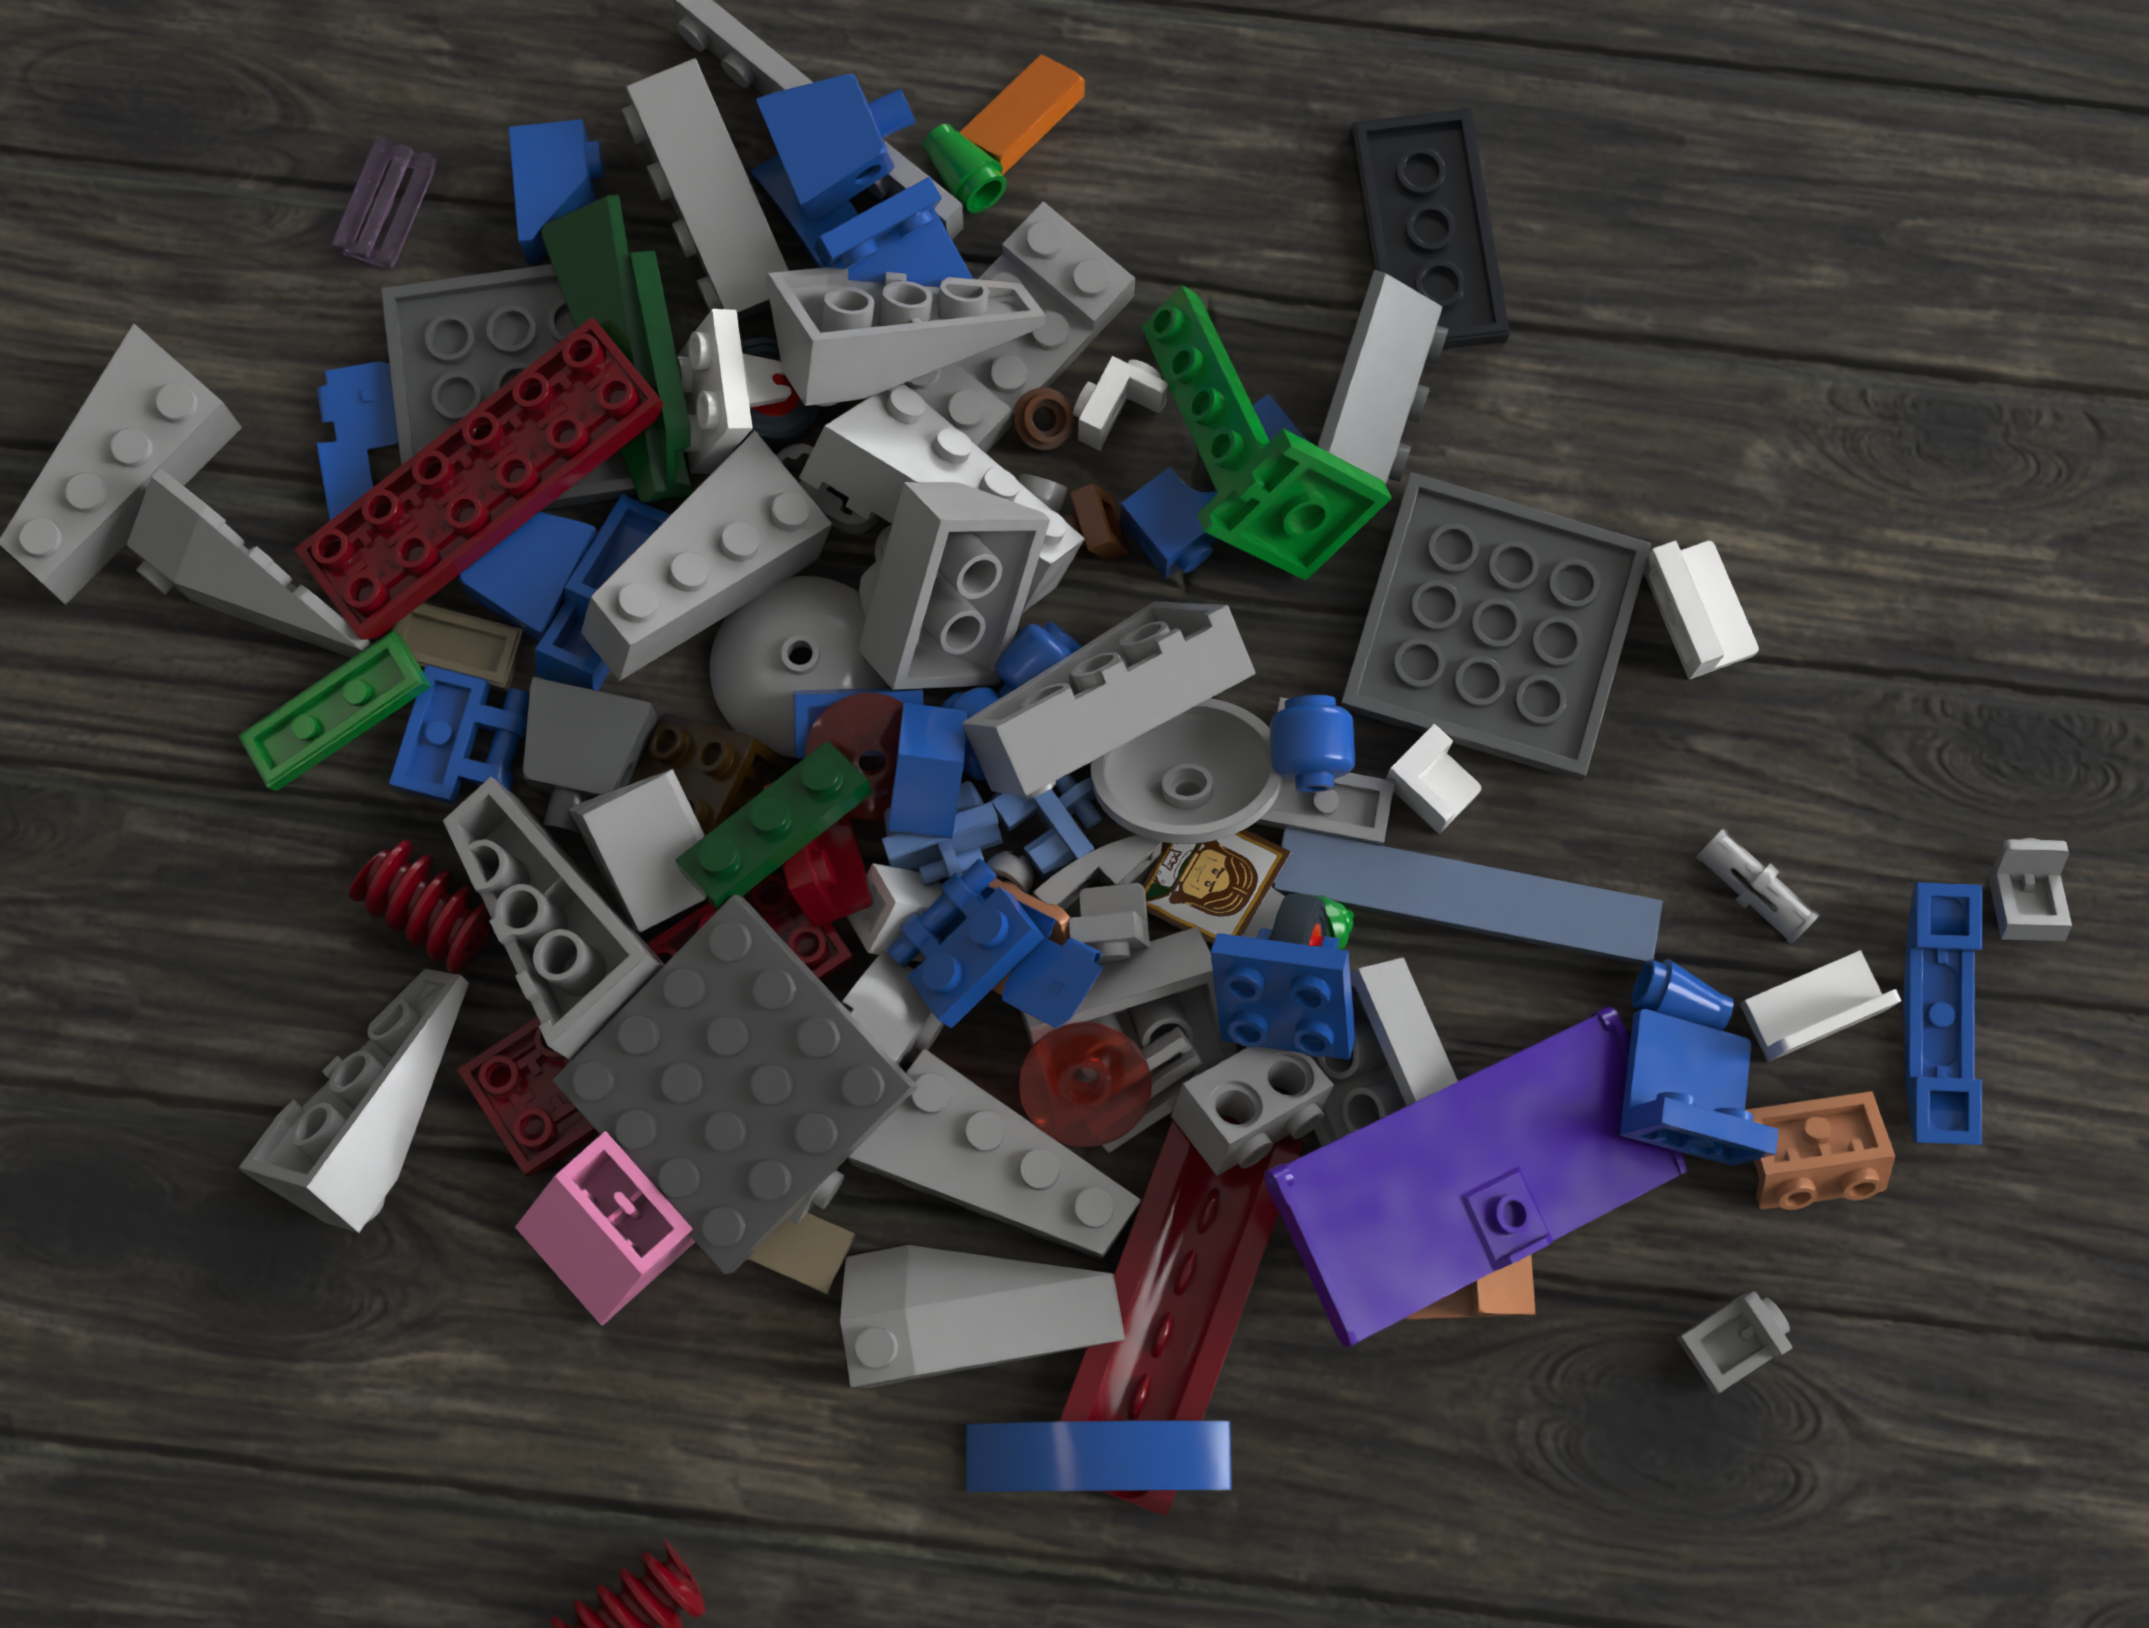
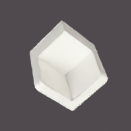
M1433 724L1390 768L1385 780L1395 781L1393 792L1440 834L1480 793L1481 785L1447 754L1453 740L1437 725Z
M873 863L867 873L873 905L848 915L847 918L867 952L880 955L883 950L888 952L887 948L903 933L900 926L914 912L921 915L944 893L940 880L925 885L920 872ZM920 952L912 960L923 962L925 957Z

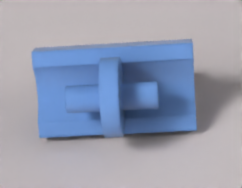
M1070 773L1057 779L1055 786L1062 794L1059 798L1050 789L1039 796L1023 799L1020 795L997 792L990 799L997 817L1009 832L1034 814H1037L1048 829L1046 833L1024 847L1025 855L1043 880L1056 874L1075 860L1094 851L1092 844L1071 817L1072 814L1076 813L1087 829L1092 828L1102 820L1101 815L1091 803L1096 797L1091 777L1078 784Z
M970 781L963 782L960 785L952 839L889 832L890 808L884 811L887 837L883 838L882 841L890 867L920 872L925 885L950 878L955 872L962 875V872H965L977 859L984 861L982 850L1003 843L998 826V817L992 801L984 804L981 796Z

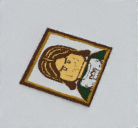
M1245 829L1228 837L1196 844L1168 843L1143 884L1147 912L1183 930L1198 927L1204 940L1214 944L1217 933L1243 936L1292 851Z

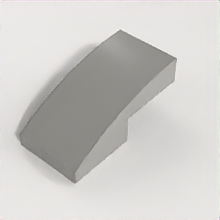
M1135 835L1107 844L1064 867L1036 889L1033 895L1035 898L1047 904H1055L1065 911L1080 897L1079 894L1082 889L1091 887L1097 880L1103 886L1130 884L1161 855L1162 842Z

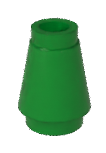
M950 124L939 125L926 136L923 142V149L928 154L948 193L962 203V208H966L971 213H979L990 208L999 200L1006 189L1007 181L1002 175V165L958 131H955Z

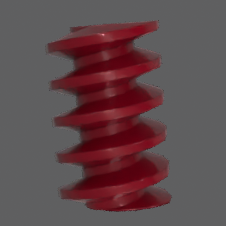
M408 839L402 841L392 850L385 849L375 855L363 867L352 883L349 890L351 900L354 902L365 900V909L374 917L385 915L386 925L394 932L406 929L407 941L414 947L426 944V954L433 961L447 959L446 969L450 973L457 974L468 967L486 943L491 929V923L488 922L490 914L484 901L473 910L468 907L474 888L467 884L453 895L450 894L448 889L454 874L449 869L442 871L431 880L428 874L434 859L429 854L422 856L412 865L408 863L414 847L413 843Z
M664 1538L663 1542L667 1560L663 1563L645 1551L640 1555L645 1573L643 1577L638 1578L624 1567L618 1570L622 1592L618 1595L600 1583L595 1587L600 1605L598 1609L594 1611L577 1599L572 1603L577 1624L571 1627L556 1615L549 1620L553 1628H658L657 1624L663 1628H683L679 1608H682L697 1619L706 1613L703 1595L696 1579L678 1552Z

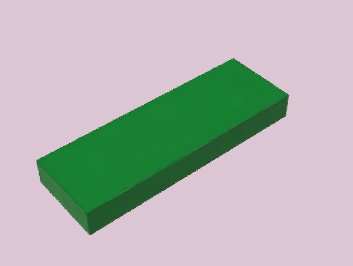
M391 631L238 735L266 787L278 791L422 694L431 685L402 635Z

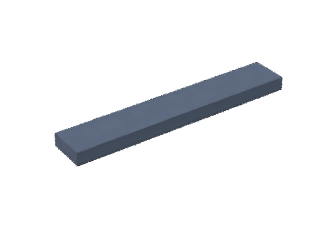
M1285 827L1281 847L1292 852L1274 881L1273 889L1282 895L1294 893L1313 896L1322 895L1348 908L1644 965L1650 959L1654 960L1663 904L1662 900Z

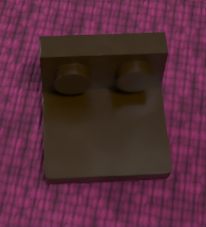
M665 713L660 718L630 784L673 769L706 836L764 790L763 786L775 782L793 768L794 765L754 736Z

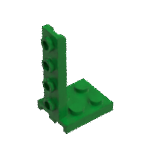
M1181 285L1162 306L1156 309L1150 319L1141 327L1217 491V494L1196 514L1204 532L1306 581L1392 499L1384 481L1284 428L1269 441L1203 302L1192 290Z

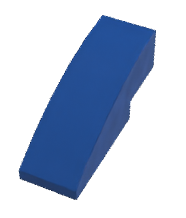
M624 494L620 496L564 587L565 601L535 649L536 676L549 681L599 691L610 668L581 633L590 598L671 516L670 514Z

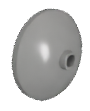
M815 576L789 577L726 616L712 646L710 680L717 705L723 717L735 732L756 737L784 759L801 761L804 758H796L794 754L793 691L891 688L858 651L866 617L861 609L858 591L843 583ZM804 647L812 651V658L806 664L796 665L789 660L790 654L797 648Z
M1212 698L1091 762V780L1094 794L1098 803L1110 818L1137 835L1174 844L1210 842L1244 830L1258 821L1272 807L1279 795L1283 782L1282 775L1277 774L1272 768L1270 728L1249 711L1234 704Z

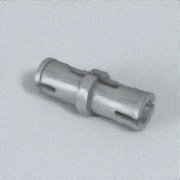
M1724 827L1695 857L1709 867L1739 895L1735 899L1737 903L1744 909L1748 905L1754 908L1790 944L1794 943L1820 915L1807 906L1776 877L1780 871L1771 863L1764 867L1731 837Z

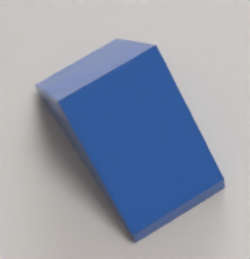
M903 703L888 823L889 832L952 839L965 755L966 732L962 723L967 720L968 711Z

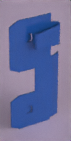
M378 361L325 371L327 385L316 389L322 423L334 422L337 440L324 443L316 442L330 521L373 488L367 450L391 446L399 442L390 364Z
M987 886L980 894L986 900L996 889ZM1018 901L1045 938L1015 966L1005 982L1002 1001L1057 1029L1073 1017L1104 968L1098 964L1101 952L1074 938L1068 939L1063 946L1049 940L1048 938L1051 935L1055 919ZM962 911L939 933L943 940L967 919Z

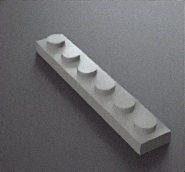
M673 0L678 19L676 28L680 35L696 50L702 52L707 48L721 59V65L725 72L741 87L748 88L752 85L763 95H768L814 83L713 0ZM886 141L885 144L895 167L889 174L866 188L879 199H883L886 195L890 198L929 177ZM932 180L942 197L935 211L951 240H953L964 229L962 203Z

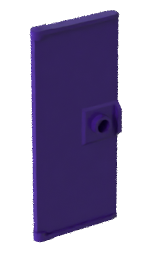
M1608 1006L1599 1010L1582 1022L1287 1164H1280L1264 1172V1181L1276 1208L1281 1213L1332 1328L1343 1347L1352 1346L1484 1276L1514 1264L1550 1245L1554 1240L1687 1172L1685 1160L1681 1152L1620 1135L1630 1041L1625 1027L1614 1008Z

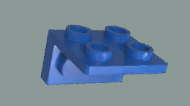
M930 176L824 233L818 238L814 246L824 267L848 269V280L884 283L885 272L906 274L908 282H914L922 286L940 287L941 282L947 277L973 279L935 211L942 197Z
M1642 1009L1635 1012L1632 1023L1620 1135L1730 1166L1776 1155L1779 1129L1753 1122V1114L1745 1111L1751 1041L1745 1037L1652 1010Z

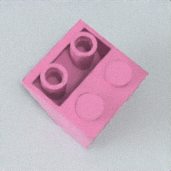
M606 1131L553 1177L515 1226L519 1233L602 1326L695 1243L694 1239L689 1235L694 1229Z

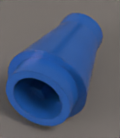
M1652 959L1648 960L1637 976L1631 995V1006L1636 1009L1652 1010L1721 1031L1724 1030L1731 1017L1734 1004L1733 998L1719 993L1670 959H1666L1662 963Z

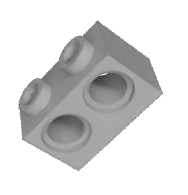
M1248 1047L1184 1082L1171 1117L1218 1176L1237 1164L1242 1168H1248L1256 1164L1270 1152L1274 1143L1290 1134L1294 1139H1298L1311 1132L1321 1123L1325 1116L1322 1110L1333 1084L1309 1055L1264 1047ZM1272 1087L1284 1089L1290 1095L1280 1094L1277 1091H1275ZM1220 1116L1231 1117L1238 1121L1240 1125L1227 1123Z

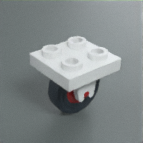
M712 309L676 356L691 428V447L683 449L684 452H687L690 474H712L740 442L743 443L754 431L758 433L770 449L789 446L809 431L820 412L821 406L804 405L784 374L777 339L759 337L741 342L736 310Z

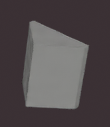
M673 769L578 803L569 809L620 914L632 928L642 932L705 900L703 895L680 872L675 859L695 845L705 835Z

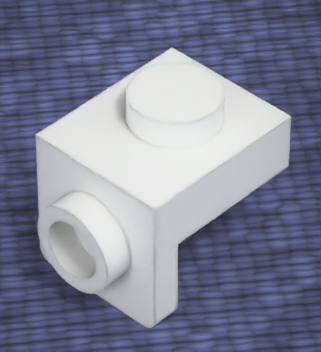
M1112 356L1098 384L1096 385L1088 381L1076 402L1073 415L1079 418L1078 440L1100 451L1127 399L1156 413H1161L1167 399V382L1161 379V375L1156 369L1144 362L1129 360L1126 363Z

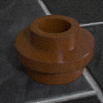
M1051 388L1030 390L1023 394L1015 404L1012 414L1014 431L1018 438L1030 448L1036 450L1056 448L1063 444L1072 432L1074 426L1072 406L1068 399L1057 390ZM1039 407L1047 410L1051 418L1050 425L1045 431L1037 429L1033 424V414Z

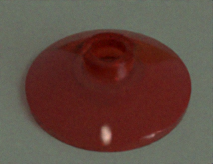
M864 692L843 697L828 706L817 717L808 733L804 758L828 740L869 781L873 793L846 813L845 816L863 820L884 818L885 810L891 807L904 703L892 696ZM868 750H877L883 756L882 764L874 771H865L859 766L861 755Z
M1093 1022L1066 1024L1042 1036L1027 1053L1019 1077L1021 1102L1033 1124L1056 1141L1078 1147L1104 1145L1130 1132L1144 1116L1150 1102L1152 1090L1150 1068L1146 1057L1137 1044L1121 1031ZM1090 1068L1095 1070L1098 1076L1095 1080L1085 1083L1077 1080L1073 1074L1078 1069Z

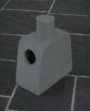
M532 678L523 779L532 791L550 796L543 823L545 829L562 835L580 836L581 833L569 809L578 803L630 784L657 727L659 718L651 702L540 678Z

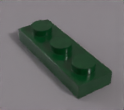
M827 740L675 859L676 864L685 878L718 911L733 895L743 896L872 794L869 781Z

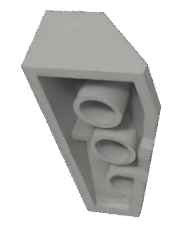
M829 267L768 273L767 288L782 370L805 406H832L838 402L865 399L1045 327V313L1022 283L947 277L941 282L940 287H931L908 282L904 273L885 272L884 283L848 280V269Z
M424 969L369 1024L367 1033L370 1040L359 1051L352 1053L344 1060L337 1056L322 1070L325 1076L330 1079L303 1106L293 1099L276 1116L239 1166V1169L250 1178L322 1222L359 1233L364 1225L380 1212L385 1202V1196L399 1177L469 982L458 974Z

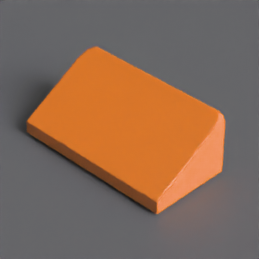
M1041 54L959 133L1002 165V175H1004L1085 96V79L1074 70Z

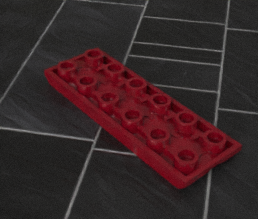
M592 316L294 550L355 634L361 640L377 638L654 423L659 417L664 403Z
M783 864L743 895L744 899L822 983L842 971L854 958L830 922L816 928L813 927L789 891ZM707 903L648 942L647 945L665 965L717 910L710 903ZM538 1016L457 1069L526 1177L543 1171L598 1134V1131L552 1081L571 1060L548 1047L539 1028L541 1023Z
M1220 1116L1227 1123L1240 1125L1238 1121L1231 1117ZM1174 1119L1172 1120L1114 1274L1125 1340L1087 1347L1059 1422L1203 1420L1279 1212L1265 1184L1264 1172L1280 1164H1287L1297 1159L1303 1142L1286 1136L1274 1143L1270 1152L1256 1164L1248 1168H1242L1237 1164L1217 1176ZM1177 1490L1101 1492L1167 1517Z

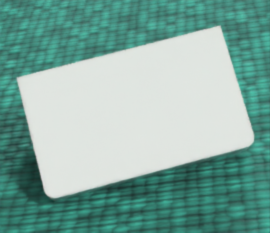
M1673 541L1652 549L1647 558L1643 573L1688 679L1690 680L1753 657L1759 650L1758 644L1715 544L1712 541H1706L1680 550L1677 541Z
M1860 950L1746 999L1740 1003V1006L1767 1062H1770L1883 1013L1901 1002V999L1896 989L1882 995Z

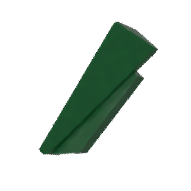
M619 195L605 196L547 223L541 230V236L575 328L577 329L593 316L664 403L657 420L620 448L639 500L644 503L687 499L692 494V487L689 481L683 449L691 447V428L656 253L654 250L631 252L629 255Z

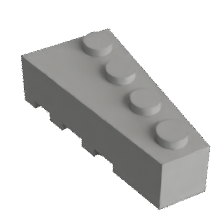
M696 58L628 85L629 106L621 109L635 143L638 144L644 141L653 164L646 166L660 200L663 201L670 198L679 220L671 223L685 257L688 258L696 255L705 277L696 280L709 312L712 309L736 310L739 322L770 309L771 304L767 288L768 273L789 270Z
M133 324L0 537V545L66 605L127 544L150 479L155 472L161 468L184 486L242 427L216 395L139 327Z
M904 383L869 397L826 424L799 476V479L818 490L823 483H826L849 497V500L845 507L867 520L872 512L888 522L893 523L904 482H960L1045 513L1050 518V523L1022 613L1056 588L1085 540L1058 513L1046 506L1019 483L1014 475L998 465L971 442L966 434L957 430L930 407L919 394L909 389Z
M754 431L591 596L581 633L618 680L621 681L754 600L773 586L818 561L832 523L758 433Z
M1154 601L962 723V726L991 791L1020 795L1021 798L1028 799L1049 791L1055 786L1057 779L1098 759L1104 754L1256 673L1228 605Z
M490 777L450 813L443 822L475 890L483 898L492 918L489 921L499 942L505 946L518 973L516 979L525 998L533 1005L541 1023L539 1028L548 1047L572 1061L664 966V963L523 802L494 778Z
M923 1049L906 1073L918 1088L848 1157L851 1165L885 1176L915 1190L937 1196L963 1206L967 1210L1022 1229V1231L1102 1261L1139 1208L1141 1200L929 1051Z

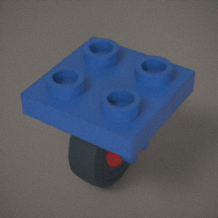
M1298 893L1288 894L1282 900L1273 929L1260 928L1256 938L1217 933L1210 953L1221 1041L1237 1043L1246 1047H1264L1299 1052L1314 1057L1326 1056L1350 1059L1355 1043L1349 951L1338 949V938L1327 937V913L1325 902L1321 898Z

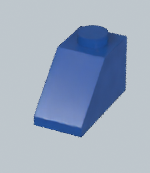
M582 119L509 127L518 241L528 265L541 264L548 256L541 236V230L547 223L596 201L594 179L604 178L602 149L600 141H589Z

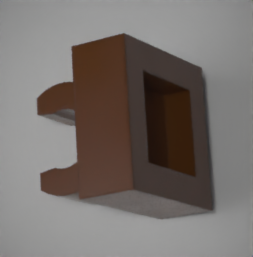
M1093 483L1070 492L1076 514L1067 515L1062 518L1085 538L1078 551L1088 549L1106 561H1111L1130 553L1113 496Z

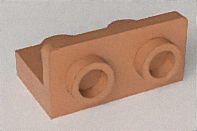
M1872 1091L1745 1110L1753 1114V1122L1779 1129L1776 1155L1754 1160L1759 1175L1756 1198L1760 1209L1781 1207L1786 1210H1796L1804 1208L1813 1202L1838 1198L1854 1201L1863 1200L1887 1189L1895 1154Z

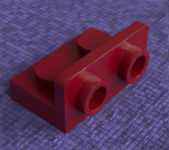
M768 784V785H766V786H763V787H764V790H765L768 786H770L771 784ZM850 811L783 864L789 891L814 928L867 909L873 905V898Z

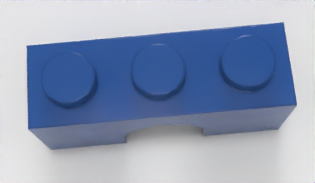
M1269 394L1253 405L1269 441L1283 428L1308 441ZM1169 467L1121 503L1120 521L1123 528L1165 579L1179 568L1184 573L1194 570L1212 554L1214 549L1211 547V544L1217 541L1218 538L1204 532L1196 514L1217 494V491L1200 492L1187 486L1175 471Z

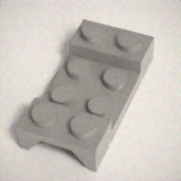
M1044 201L1002 244L1003 254L978 280L1022 283L1045 313V327L904 383L909 389L919 394L930 407L957 430L966 434L971 442L984 453H987L1012 427V414L1019 398L1030 390L1048 388L1134 297L1135 277Z

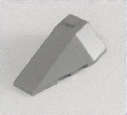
M159 468L151 477L127 546L142 561L136 571L160 592L166 595L174 587L193 602L350 658L355 657L372 645L368 639L361 640L346 620L309 589L301 584L297 588L291 584L292 578L260 548L252 546L248 550L243 546L245 541L225 524L226 520L167 472Z
M913 1245L848 1256L845 1259L840 1322L851 1388L879 1387L1125 1340L1115 1278L1112 1273Z

